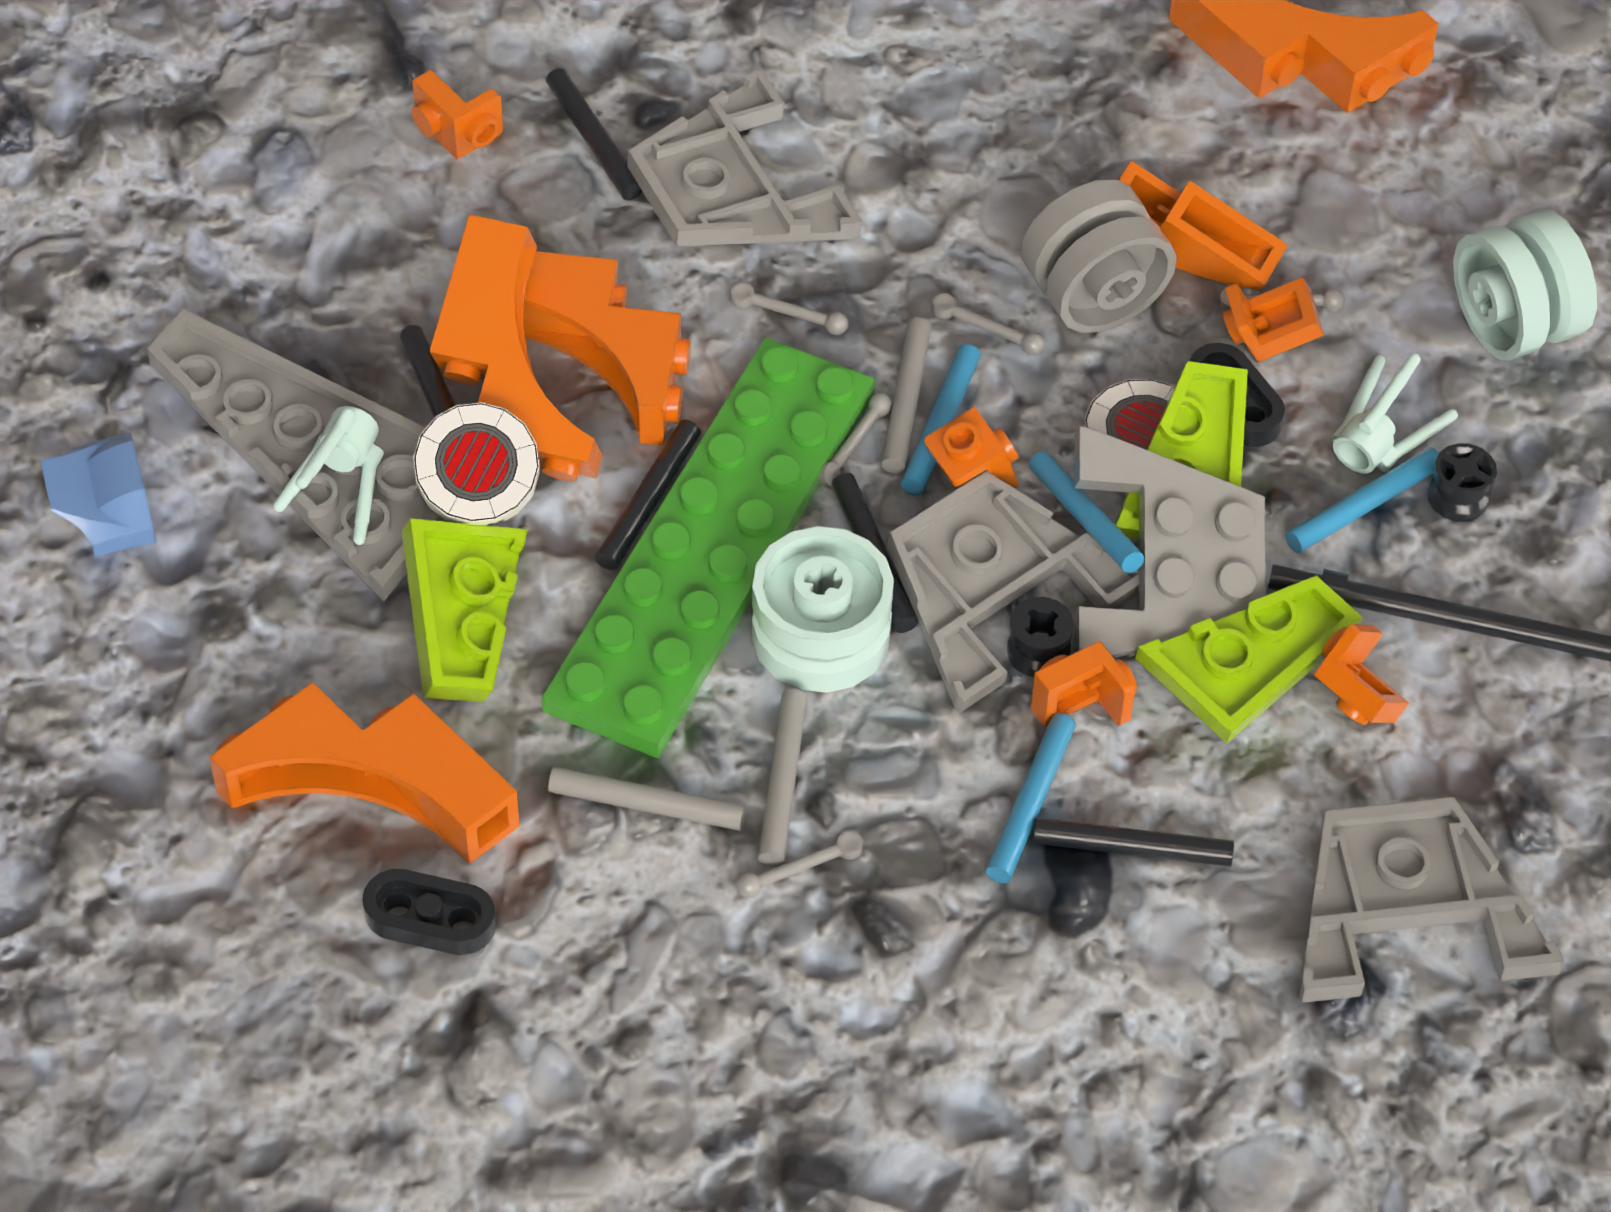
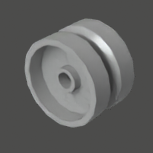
M1116 179L1094 180L1080 185L1049 203L1032 221L1022 240L1021 249L1023 262L1040 288L1046 291L1048 299L1067 328L1080 333L1102 332L1126 323L1146 310L1166 289L1175 273L1177 255L1171 243L1159 226L1151 221L1144 205L1132 188Z

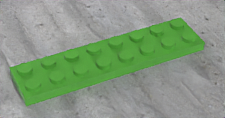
M764 338L542 696V709L544 713L658 759L752 601V585L757 562L769 545L788 533L793 532L820 486L818 480L823 465L827 461H831L850 436L867 407L870 398L874 395L875 378L769 338Z

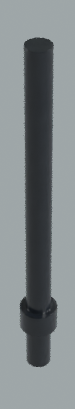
M1272 565L1267 589L1278 591L1317 575L1351 607L1611 662V636L1354 582L1348 580L1349 574L1323 569L1321 575Z

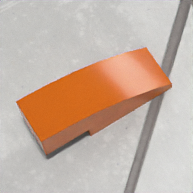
M1133 161L1129 162L1117 179L1132 188L1144 205L1151 221L1159 226L1171 243L1177 255L1175 268L1228 285L1237 283L1239 287L1261 291L1288 244L1190 180L1182 191L1179 192Z

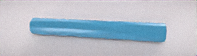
M961 344L958 347L901 481L902 489L911 495H921L924 493L936 464L935 459L926 448L924 443L925 437L955 419L981 357L979 349L973 345Z
M1432 447L1427 448L1287 531L1285 534L1287 544L1295 553H1301L1432 475L1439 452Z
M1042 451L1035 454L1029 463L1030 470L1124 572L1133 573L1137 571L1144 562V555L1083 489L1074 488V480L1048 452Z
M1056 713L1052 716L988 863L986 874L996 882L1008 883L1011 880L1035 824L1036 817H1038L1076 728L1074 719L1066 714Z

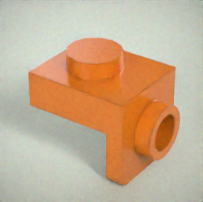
M432 70L412 80L415 104L412 107V116L415 124L426 137L430 138L433 136L457 160L477 148L487 146L502 134L501 96L494 89H489L465 103Z
M1304 277L1251 299L1246 298L1237 283L1225 287L1231 309L1223 312L1227 330L1235 345L1245 342L1257 362L1324 336L1312 291Z
M975 406L925 437L924 443L927 450L953 486H961L978 474L988 471V473H991L1013 488L1019 487L1011 465L1012 462L1018 459L1012 443L1000 427L992 431Z
M1351 624L1348 628L1343 627L1339 629L1327 641L1321 653L1324 661L1316 670L1314 676L1339 696L1335 702L1337 707L1354 721L1363 725H1367L1369 722L1395 723L1409 702L1362 664L1383 633L1373 625Z
M1098 641L1070 656H1056L1047 661L1039 671L1035 672L1031 710L1041 724L1046 727L1049 725L1052 716L1056 713L1070 715L1099 701L1116 725L1120 726L1131 720L1134 696L1137 691L1136 681L1127 664L1121 659L1115 660L1102 642Z

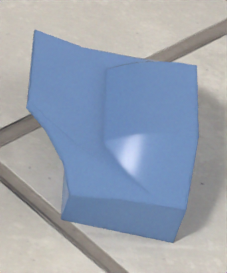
M131 432L72 448L65 455L40 460L51 513L67 519L82 530L92 545L94 556L156 543Z

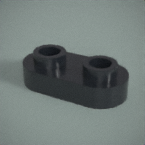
M1210 343L1198 348L1192 354L1191 362L1248 369L1243 446L1261 447L1273 442L1281 432L1285 412L1284 403L1280 396L1238 348L1224 343Z
M390 869L374 876L368 882L363 892L362 902L367 925L376 935L388 940L455 955H467L483 949L489 944L495 934L496 916L493 900L485 890L473 884L406 869ZM395 907H405L408 909L401 916L388 914ZM461 921L473 924L472 927L462 930L452 928L454 924Z

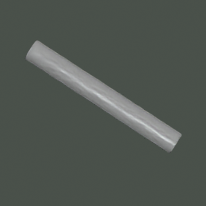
M912 318L907 325L881 463L882 468L889 473L898 474L906 469L932 327L931 323L924 318Z
M799 689L784 690L780 702L758 854L759 862L771 867L782 865L785 859L807 703L806 693Z
M553 767L548 785V792L738 831L742 829L746 812V805L559 767Z

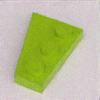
M1187 361L1181 370L1147 450L1241 487L1248 369ZM1128 492L1115 522V525L1127 538L1139 539L1138 493Z
M410 518L403 528L402 539L423 698L484 702L493 691L507 628L504 622L508 603L515 591L518 577L515 571L519 553L525 545L528 529Z
M1316 575L1248 603L1246 609L1214 622L1212 618H1208L1189 626L1188 632L1164 642H1160L1158 638L1138 646L1135 659L1228 744L1324 660L1321 655L1322 650L1334 633L1343 627L1348 628L1351 624H1361L1363 617Z

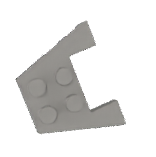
M762 69L755 70L746 75L743 86L728 94L723 90L708 99V107L691 119L687 120L682 116L628 150L627 167L677 247L847 240L860 237L862 219L839 185L786 201L782 200L739 134L740 131L778 121L783 117L784 102Z
M1079 427L1075 434L1074 488L1139 494V551L1144 555V562L1139 568V610L1079 606L1074 613V653L1101 641L1113 658L1125 655L1127 658L1136 656L1138 646L1158 638L1160 642H1164L1188 632L1189 626L1208 618H1212L1214 622L1244 610L1249 602L1266 596L1265 496L1092 428Z
M988 471L983 472L891 531L887 541L888 550L953 706L959 713L981 700L1005 682L1007 670L971 629L1059 570H1063L1096 608L1116 609L1139 594V569L1133 573L1124 572L1108 553L1104 552V549L1091 535L1085 533L1080 537L1052 519L1054 512L991 473H988Z
M1455 797L1325 811L1321 827L1299 995L1301 1003L1360 997L1362 995L1365 982L1353 934L1483 921L1500 981L1559 975L1564 960L1553 940L1547 942L1532 921L1534 912L1521 894L1514 895L1497 870L1499 861Z

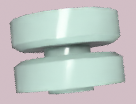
M1538 209L1513 218L1506 226L1492 225L1466 234L1457 243L1453 267L1454 283L1460 307L1473 334L1483 348L1497 359L1512 360L1538 350L1545 342L1559 343L1579 336L1593 325L1597 311V288L1591 262L1580 238L1566 219L1553 210Z
M820 526L790 532L769 545L755 566L752 585V641L758 659L776 679L799 690L825 693L854 687L874 674L888 654L891 633L894 578L886 557L869 540L846 529Z

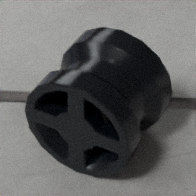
M1457 443L1447 446L1438 454L1435 461L1434 475L1428 488V501L1433 510L1443 518L1456 522H1468L1477 519L1485 513L1491 498L1490 490L1497 476L1496 463L1487 451L1473 444ZM1464 484L1469 486V488H1462L1461 486Z
M1032 597L1022 601L1013 610L1009 624L1010 636L1007 643L1008 659L1015 669L1024 675L1034 677L1035 672L1039 671L1050 659L1059 655L1070 656V641L1073 635L1074 622L1072 614L1065 605L1047 597ZM1033 631H1043V632H1046V633L1035 632V633L1032 634L1031 632H1033Z

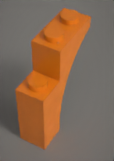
M1171 0L1169 20L1258 98L1279 86H1288L1302 74L1346 113L1367 101L1373 102L1378 100L1391 86L1409 75L1417 76L1422 73L1434 57L1433 47L1439 24L1424 10L1386 17H1356L1321 12L1286 0Z
M469 214L429 352L440 370L444 371L443 375L446 378L472 386L478 385L480 379L484 380L478 403L482 402L504 408L525 423L537 444L539 466H542L541 471L544 474L569 482L577 481L579 475L597 479L603 455L595 439L573 425L549 401L538 385L528 356L524 309L526 289L537 245L528 227Z
M536 251L526 289L524 309L525 338L553 347L592 369L616 392L629 411L636 427L640 444L664 446L668 422L679 423L681 415L683 387L675 385L677 374L687 375L690 364L691 339L681 338V313L627 308L628 286L618 284V266L615 259Z
M312 682L294 696H286L279 700L271 708L268 715L243 733L238 732L226 738L220 744L217 751L209 756L216 793L232 809L262 799L293 794H332L362 799L396 810L416 820L437 834L469 864L520 826L517 790L414 693L397 706L387 707L380 711L372 719L369 726L362 730Z

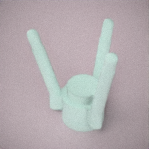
M1413 353L1408 357L1372 409H1368L1363 413L1386 361L1382 355H1377L1374 358L1343 423L1331 437L1334 453L1346 467L1361 474H1368L1377 466L1382 472L1387 473L1399 458L1457 419V411L1450 409L1393 446V435L1396 430L1393 422L1385 413L1420 363L1421 358L1418 354Z
M343 406L337 408L332 413L323 433L318 437L311 453L274 502V510L282 512L300 489L308 486L324 463L329 468L338 472H350L355 467L361 466L362 474L353 541L357 545L365 543L376 469L384 455L383 450L374 445L379 428L373 417L356 407Z

